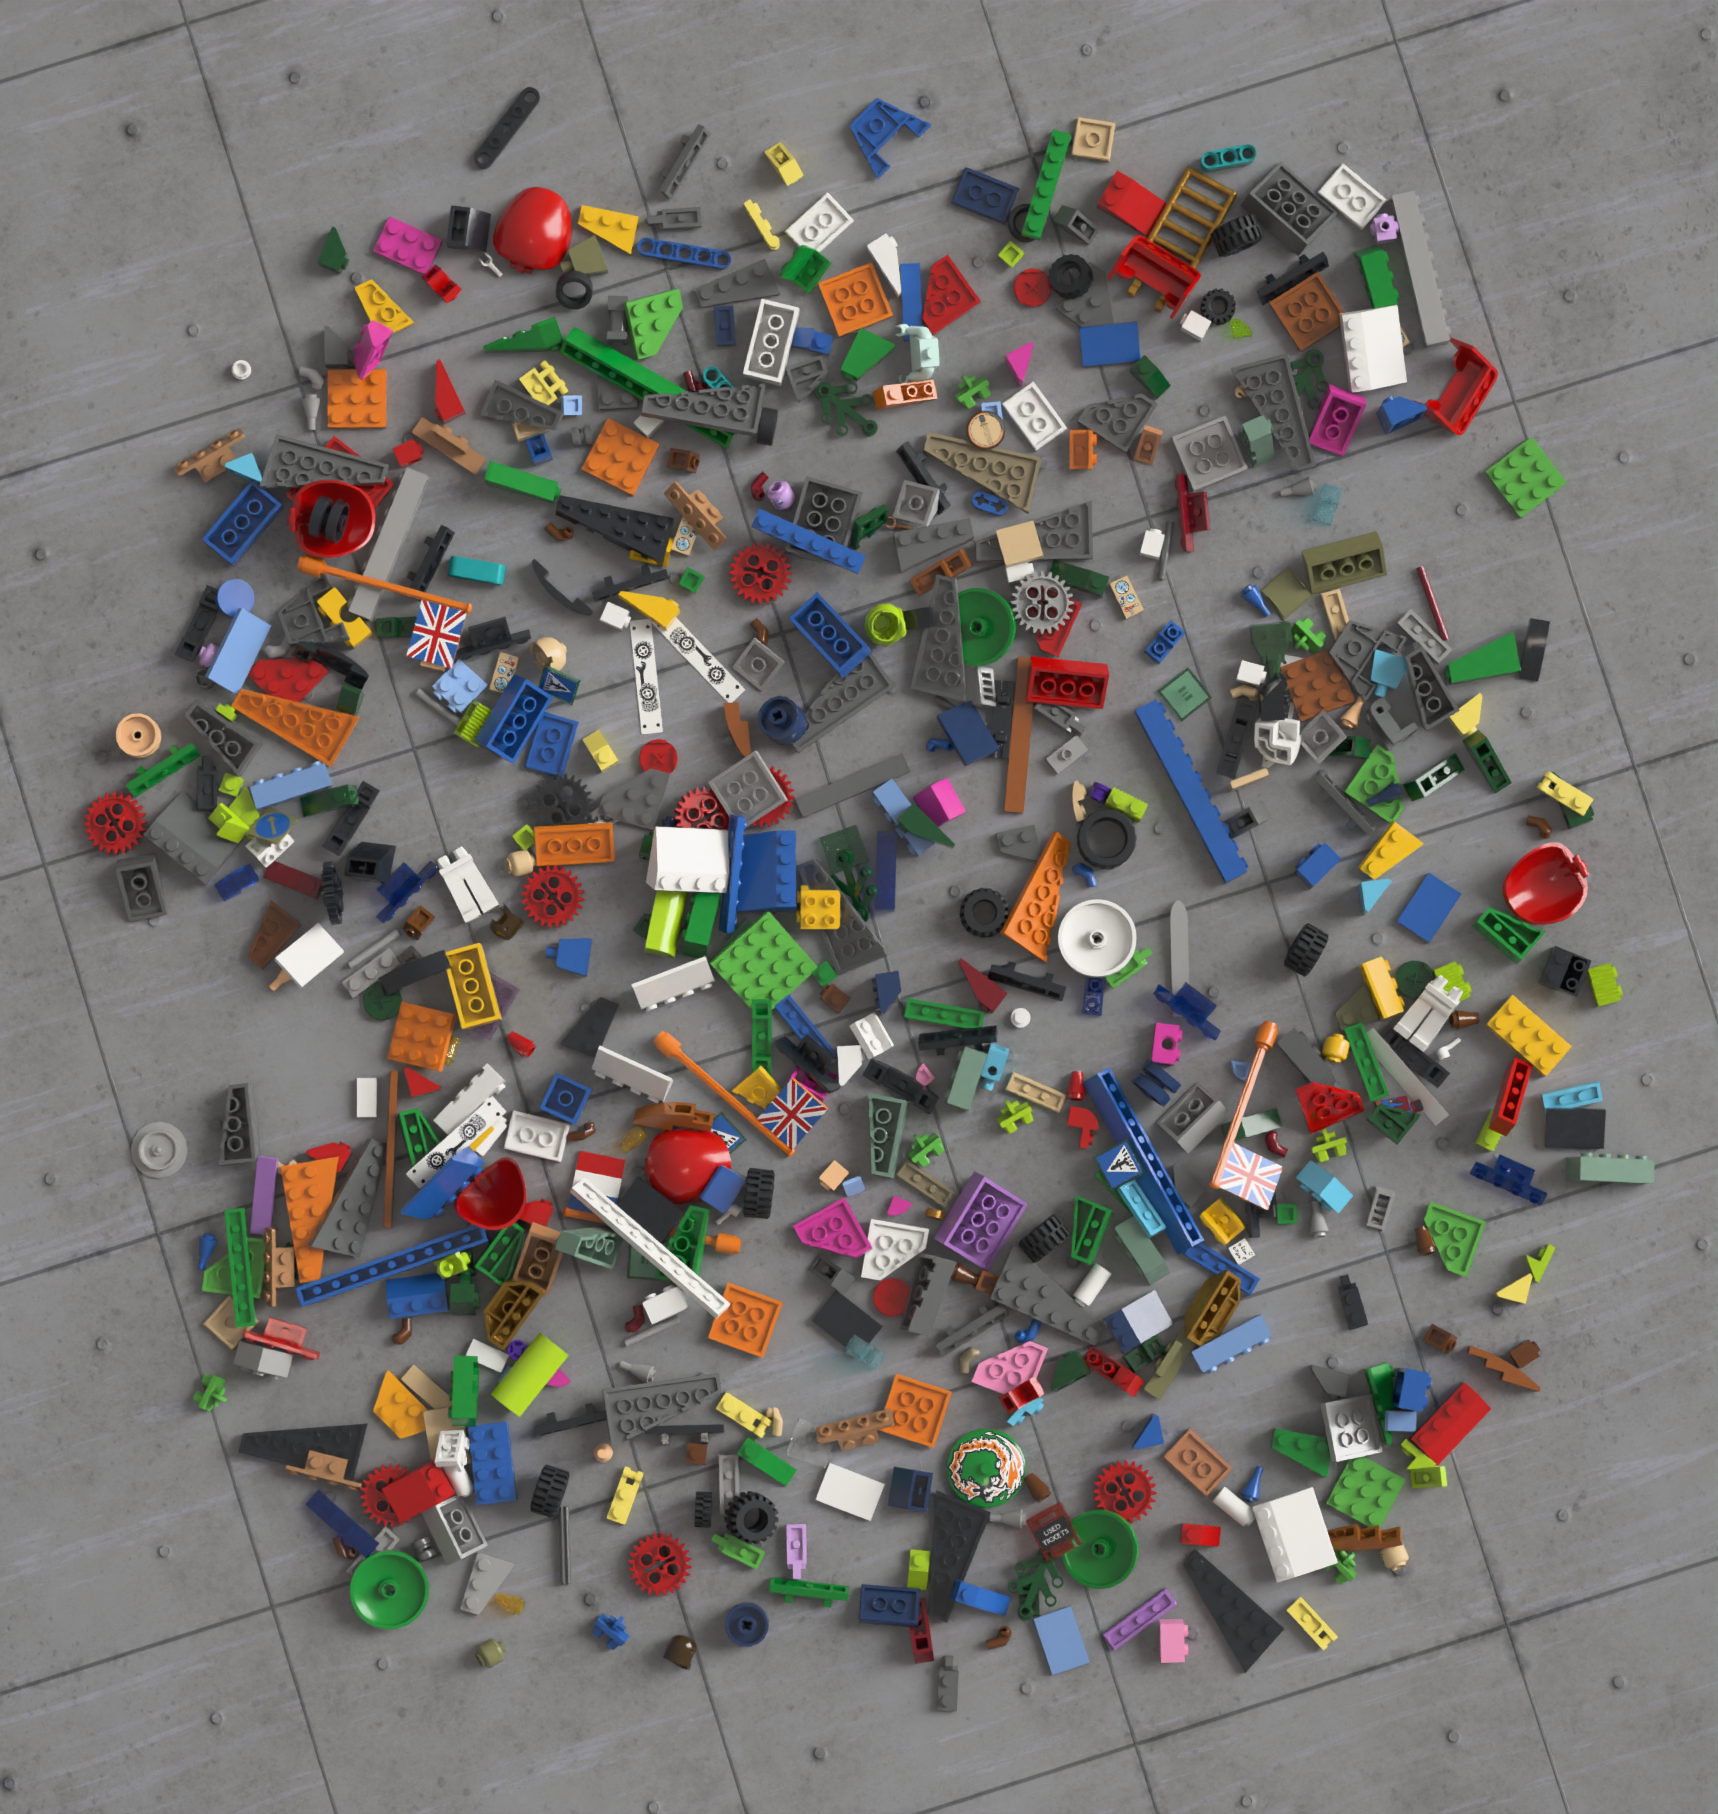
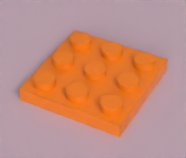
M872 262L818 283L839 338L856 332L860 328L863 329L893 317Z
M356 369L328 370V429L386 428V369H373L363 380L358 378Z
M607 418L581 470L634 496L660 444Z
M401 1002L387 1059L442 1072L457 1015Z
M728 1282L723 1298L730 1303V1306L717 1319H714L708 1338L763 1358L783 1302Z
M896 1374L885 1409L890 1408L892 1410L894 1426L879 1430L934 1448L952 1392Z

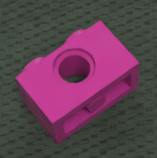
M1155 1023L1151 1061L1167 1065H1175V1061H1179L1180 1050L1177 1049V1043L1182 1040V1030H1179L1180 1025ZM1164 1039L1171 1040V1049L1166 1050L1162 1047Z

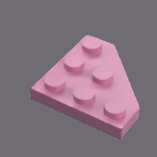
M1029 1341L980 1362L972 1382L1005 1394L1034 1376L1037 1378L1048 1348Z

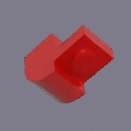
M436 264L421 277L446 304L455 300L462 290Z
M1070 1106L1067 1126L1082 1129L1079 1148L1087 1149L1088 1145L1092 1146L1093 1134H1090V1130L1098 1131V1121L1089 1110Z
M1034 1376L998 1398L1009 1415L1045 1393L1042 1390L1041 1384Z

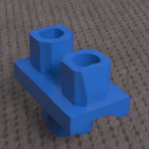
M602 1613L594 1623L595 1626L592 1630L596 1637L600 1638L604 1633L611 1637L606 1644L612 1650L622 1646L630 1637L624 1632L627 1627L621 1623L624 1619L622 1616L617 1620L612 1615L608 1618Z

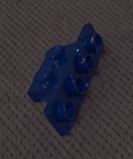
M430 861L416 874L403 862L390 875L389 884H381L377 889L389 901V904L376 917L382 923L391 920L395 915L394 912L399 907L406 905L408 898L413 893H417L427 879H431L435 875L438 867Z
M1187 982L1183 984L1175 995L1160 984L1157 985L1153 994L1160 1002L1166 1003L1174 1013L1186 1018L1190 1025L1199 1028L1206 1037L1213 1040L1218 1038L1221 1032L1220 1029L1206 1020L1217 1005Z
M1499 1154L1494 1168L1475 1162L1470 1170V1174L1477 1179L1489 1182L1495 1187L1502 1188L1513 1195L1527 1199L1533 1204L1542 1205L1547 1197L1546 1192L1530 1185L1535 1173L1534 1169Z

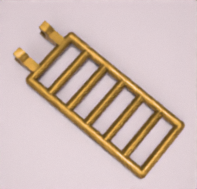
M1187 167L1147 239L1191 262L1190 266L1196 269L1212 242L1210 234L1214 229L1221 226L1237 197V193L1192 167ZM1190 176L1227 195L1228 197L1224 205L1221 206L1185 186ZM1181 192L1218 212L1215 221L1211 222L1176 203ZM1173 209L1208 228L1209 231L1206 237L1202 239L1168 220L1167 217ZM1162 226L1199 245L1200 247L1195 256L1157 236ZM1136 277L1127 295L1134 298L1143 281ZM1164 294L1161 295L1154 310L1160 313L1166 304L1164 301L1166 296Z

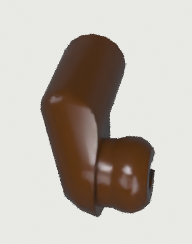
M549 523L544 529L556 541H568L572 539L574 534L572 528L557 529L552 523Z
M756 618L750 625L757 632V639L766 645L768 642V629Z
M1528 815L1526 825L1537 827L1540 831V837L1548 839L1552 833V828L1543 818Z
M593 1122L585 1123V1130L568 1132L569 1142L585 1140L595 1134V1124Z
M402 1318V1329L397 1334L392 1335V1342L394 1344H404L411 1337L412 1318Z
M341 1535L332 1538L339 1556L346 1559H354L357 1556V1549L345 1545Z
M1002 1626L996 1638L986 1640L988 1650L1007 1645L1011 1637V1630L1008 1626Z

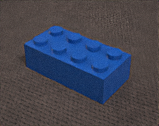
M251 480L202 540L235 567L284 507Z
M818 592L789 617L791 623L842 678L872 653L866 643Z
M514 674L474 741L501 759L514 764L553 697L527 679Z
M1398 1368L1393 1392V1407L1422 1412V1409H1426L1428 1397H1425L1426 1389H1430L1432 1381L1429 1373L1408 1368Z
M509 1422L476 1425V1427L468 1426L476 1504L482 1505L517 1500Z

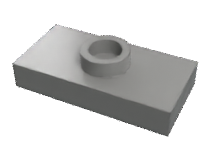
M1075 735L1046 758V761L1059 774L1085 754L1088 749L1079 737Z

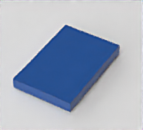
M1137 321L1079 327L1082 366L1140 360Z
M544 712L537 724L525 768L553 776L559 773L560 778H563L579 722Z
M1428 873L1396 922L1430 943L1461 896V893L1431 873Z

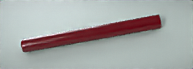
M1424 566L1418 567L1416 569L1440 637L1443 641L1449 639L1425 568Z

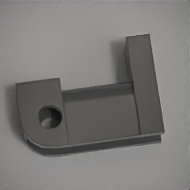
M608 296V345H612V340H623V344L628 345L627 316L624 302L628 301V296Z
M1382 697L1368 708L1365 713V720L1388 751L1412 736L1418 727L1413 722L1401 730L1389 713L1392 709L1391 705L1385 697Z

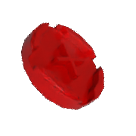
M1034 268L1022 271L1015 279L1013 288L1019 303L1026 307L1034 308L1047 302L1052 291L1048 275L1040 269Z
M651 740L640 751V766L644 772L652 768L671 774L677 767V751L666 740Z
M888 1278L881 1281L873 1294L875 1307L885 1316H900L905 1311L910 1288L905 1282L896 1278Z

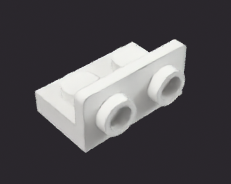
M287 834L278 845L271 844V847L260 844L257 838L254 837L245 847L264 867H268L294 843V840Z
M875 1012L850 1025L868 1060L894 1046Z
M464 1430L440 1432L435 1457L436 1467L456 1466L458 1473L463 1472V1467L467 1463L466 1452L470 1448L469 1438H466Z

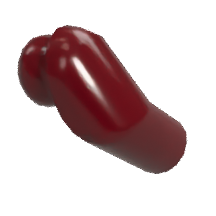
M692 370L683 373L689 391L698 392V390L708 388L706 383H701L694 379Z
M761 472L751 483V494L757 501H761L765 497L763 484L769 477L764 472Z
M1269 1131L1265 1136L1268 1150L1285 1158L1288 1149L1278 1144V1135L1275 1131Z
M642 1305L633 1306L634 1317L625 1324L627 1332H637L643 1325L644 1314Z

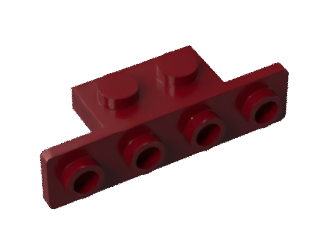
M1176 474L1177 508L1180 513L1178 524L1182 533L1180 544L1183 551L1191 553L1194 552L1193 533L1210 530L1207 492L1189 493L1187 476Z

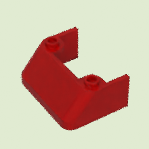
M1136 235L1120 254L1107 277L1110 280L1115 273L1122 279H1130L1135 276L1166 296L1164 301L1166 306L1173 310L1170 318L1173 319L1198 283L1201 274L1198 270L1149 239Z
M1450 338L1449 341L1458 349L1453 356V366L1457 371L1439 401L1430 399L1422 405H1425L1427 408L1424 414L1426 418L1453 434L1462 435L1496 382L1498 371L1474 346Z

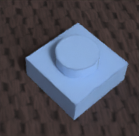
M582 395L561 396V412L564 415H582Z
M1001 401L981 403L982 411L994 412L1002 419Z

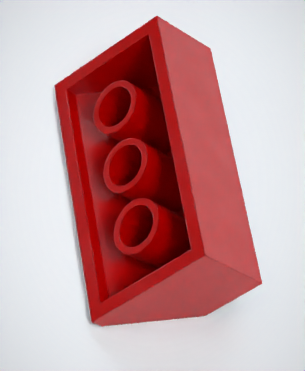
M1030 656L1026 701L1103 709L1109 680L1108 665Z
M1462 1382L1410 1436L1409 1440L1438 1466L1491 1408L1466 1382Z

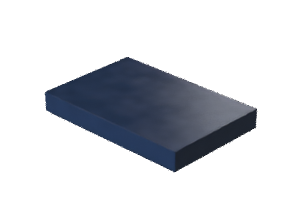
M965 167L951 204L1005 225L1019 188Z
M971 700L937 715L938 722L965 766L999 751L1000 748Z
M861 1584L858 1623L918 1628L920 1589Z

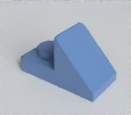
M1385 1411V1431H1416L1417 1419L1415 1411Z

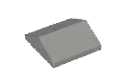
M904 480L892 517L928 527L938 510L940 490Z
M754 638L732 668L759 690L763 691L777 675L785 661L758 639Z
M1323 710L1299 732V735H1301L1300 744L1318 764L1347 738L1341 728Z

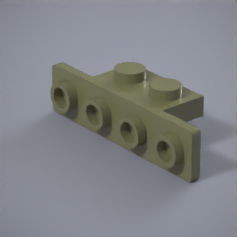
M1185 1324L1174 1342L1170 1341L1164 1349L1166 1352L1164 1358L1157 1360L1153 1367L1156 1370L1144 1388L1146 1392L1157 1399L1162 1398L1196 1344L1185 1337Z

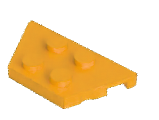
M388 1370L373 1412L400 1439L426 1431L423 1411L428 1409Z

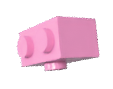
M1159 1619L1161 1663L1185 1662V1656H1188V1644H1184V1637H1188V1625H1184L1183 1619Z

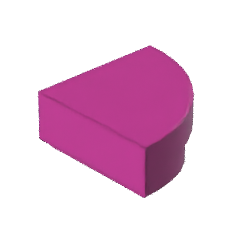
M894 1196L887 1214L893 1216L900 1215L906 1212L912 1203Z
M559 1368L547 1384L561 1387L569 1384L571 1381Z

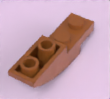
M655 1103L637 1108L633 1124L672 1131L673 1125L711 1131L715 1113L695 1110L696 1104Z

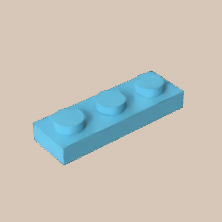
M1599 1081L1541 1093L1545 1113L1546 1108H1574L1603 1101Z
M1135 1179L1118 1187V1193L1148 1238L1165 1230V1224Z

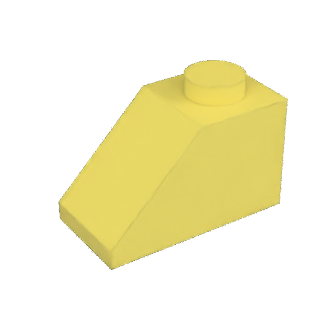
M781 142L764 152L787 186L804 176L795 158Z
M1481 693L1459 708L1460 711L1447 718L1461 737L1465 734L1470 736L1477 730L1475 726L1479 724Z
M599 729L582 739L602 773L619 763Z

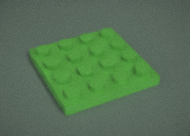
M768 910L709 962L751 1010L752 999H772L773 1010L777 1003L794 991L818 967Z

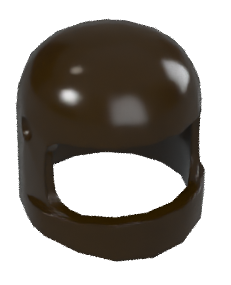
M503 903L500 909L504 912V915L499 921L492 919L490 929L495 936L507 941L516 935L525 922L514 915L506 904Z
M675 1635L670 1639L663 1658L670 1660L685 1670H690L691 1660L696 1652L697 1645L694 1640L685 1635Z

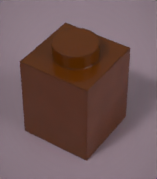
M1530 1340L1522 1342L1507 1352L1518 1369L1523 1368L1540 1357L1538 1354L1540 1351L1539 1347L1534 1341L1531 1342Z
M688 1442L685 1462L705 1465L708 1444Z

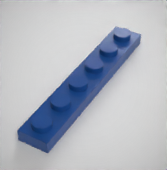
M758 509L751 525L756 530L855 574L859 573L866 557L861 553L762 509Z
M730 814L729 879L727 892L722 893L719 930L725 933H734V928L737 924L735 915L739 903L737 895L740 888L739 874L742 868L741 854L744 849L743 834L746 829L745 817L737 814Z

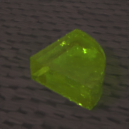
M1231 318L1233 339L1252 336V331L1246 323L1239 319Z

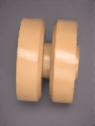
M141 713L131 714L123 718L118 724L116 741L119 747L129 756L137 759L147 758L159 749L162 734L158 724L149 716ZM139 732H141V738H135L136 734L139 735Z

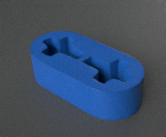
M979 491L972 497V504L978 510L995 516H1002L1007 512V502L998 496ZM984 496V500L989 502V504L982 503L978 505V501L975 499ZM999 502H1001L1002 507H1004V510L1000 509V511L997 512L996 507L991 506V503L997 505Z

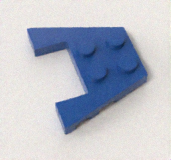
M876 98L850 124V129L876 178L879 180L891 166L877 152L903 125L920 138L931 127V124Z

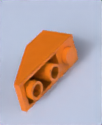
M934 380L887 385L873 391L876 410L892 409L937 399Z

